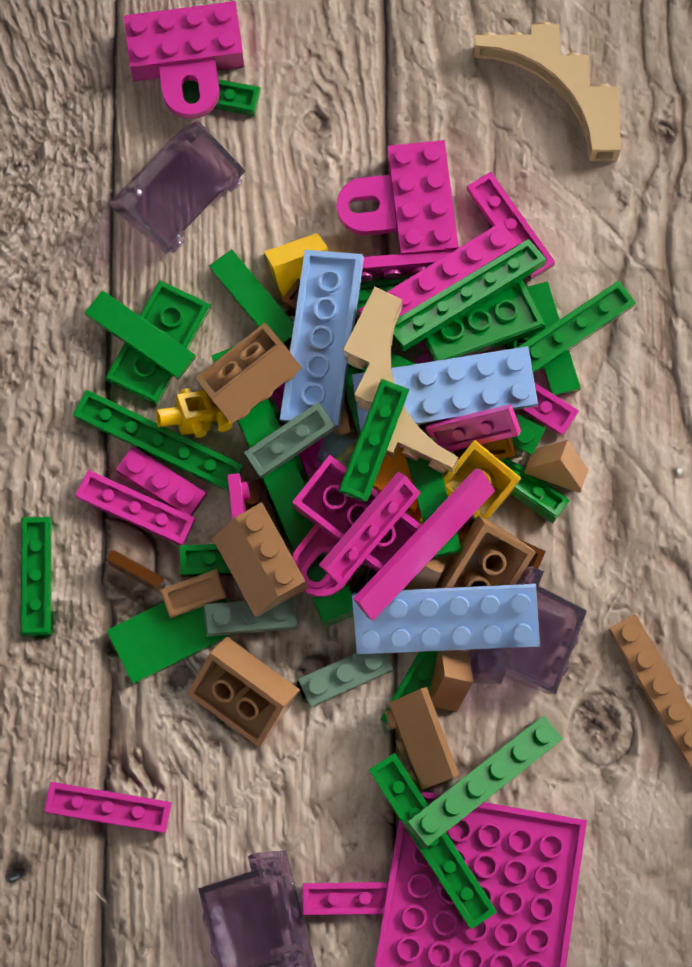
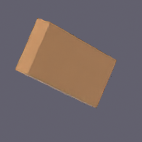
M217 569L160 589L170 619L204 607V604H212L227 598Z

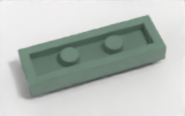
M317 402L244 453L258 475L263 479L336 429V426L322 405Z
M294 597L258 617L254 616L247 601L204 604L203 607L206 637L294 630L297 628Z
M355 653L301 677L298 681L310 708L392 672L393 667L386 653Z

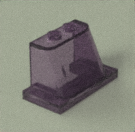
M526 567L516 585L536 584L540 646L473 649L470 657L473 683L502 684L505 677L543 693L556 694L562 677L569 668V658L572 650L579 641V631L587 610L539 586L544 571L536 567Z
M287 850L258 852L247 857L251 872L198 888L204 911L203 921L209 931L211 953L216 959L217 967H317Z

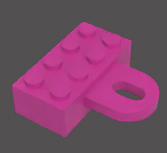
M236 1L123 16L133 82L160 78L166 106L173 114L181 118L196 119L210 113L219 100L220 91L217 71L244 67ZM187 80H194L199 85L200 99L193 104L187 103L183 98L182 85Z
M445 140L388 146L387 163L389 175L354 179L348 182L338 195L337 215L347 230L358 235L396 233L399 254L456 250L459 248ZM374 200L379 204V208L373 212L353 213L349 209V205L355 201Z
M331 455L327 457L292 502V508L314 524V527L299 544L292 556L309 586L303 592L314 597H328L338 593L345 587L363 563L377 573L422 526L404 512L342 586L336 583L328 574L319 582L311 581L307 576V570L319 555L328 554L379 495V492L373 488L368 502L365 503L338 493L347 468Z

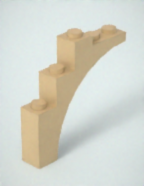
M550 22L531 24L529 35H524L521 32H513L509 35H496L492 32H486L481 35H475L473 46L474 58L494 59L517 65L536 74L551 85L566 100L580 122L587 143L589 161H618L621 151L618 86H610L609 84L590 86L589 55H581L574 52L560 55L559 24H551Z
M374 287L343 349L344 357L348 358L347 363L358 369H363L364 366L367 367L354 394L355 401L359 402L358 407L366 412H369L380 380L384 379L395 383L391 370V346L394 328L403 307L402 299L377 287ZM403 406L385 457L388 455L394 458L398 448L403 449L401 453L410 459L417 461L420 457L430 462L428 466L440 473L445 474L446 470L453 473L458 464V457L440 447L417 426Z

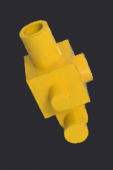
M190 388L182 389L176 397L174 407L158 409L155 412L158 427L178 425L181 435L195 433L197 438L207 434L206 431L210 430L211 422L217 421V427L220 432L229 431L233 426L205 390L192 392Z

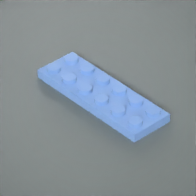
M305 250L290 347V353L302 369L297 372L292 380L285 383L280 415L282 423H288L319 402L336 428H340L349 363H347L348 358L344 357L343 349L355 325L364 262L362 254Z
M528 346L391 368L395 384L410 389L404 407L417 425L434 423L509 404L512 405L513 410L538 406ZM365 372L352 374L354 392H356ZM356 401L360 430H362L368 412L359 408V402Z
M536 584L402 590L374 621L367 618L353 598L359 592H353L352 594L357 654L540 646Z

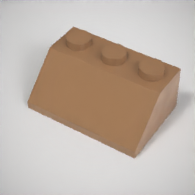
M263 323L199 374L196 379L231 424H233L236 420L244 418L250 412V409L260 401L268 399L280 385L292 380L302 367L269 326Z
M262 502L233 518L212 538L255 617L309 588Z
M478 515L460 544L461 552L453 555L435 589L516 585L536 552L502 527Z
M226 637L209 653L187 695L260 748L286 714L300 689L233 640Z
M427 687L389 702L387 705L389 710L385 712V716L390 729L396 728L400 738L395 741L401 758H407L410 768L406 771L418 790L423 791L458 777V770Z

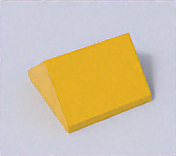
M318 233L264 251L282 299L298 278L301 279L305 250L328 251V247Z
M474 440L458 460L454 472L449 471L443 480L447 495L450 496L476 468L483 471L495 492L481 505L473 516L477 518L480 515L488 520L521 480V477Z

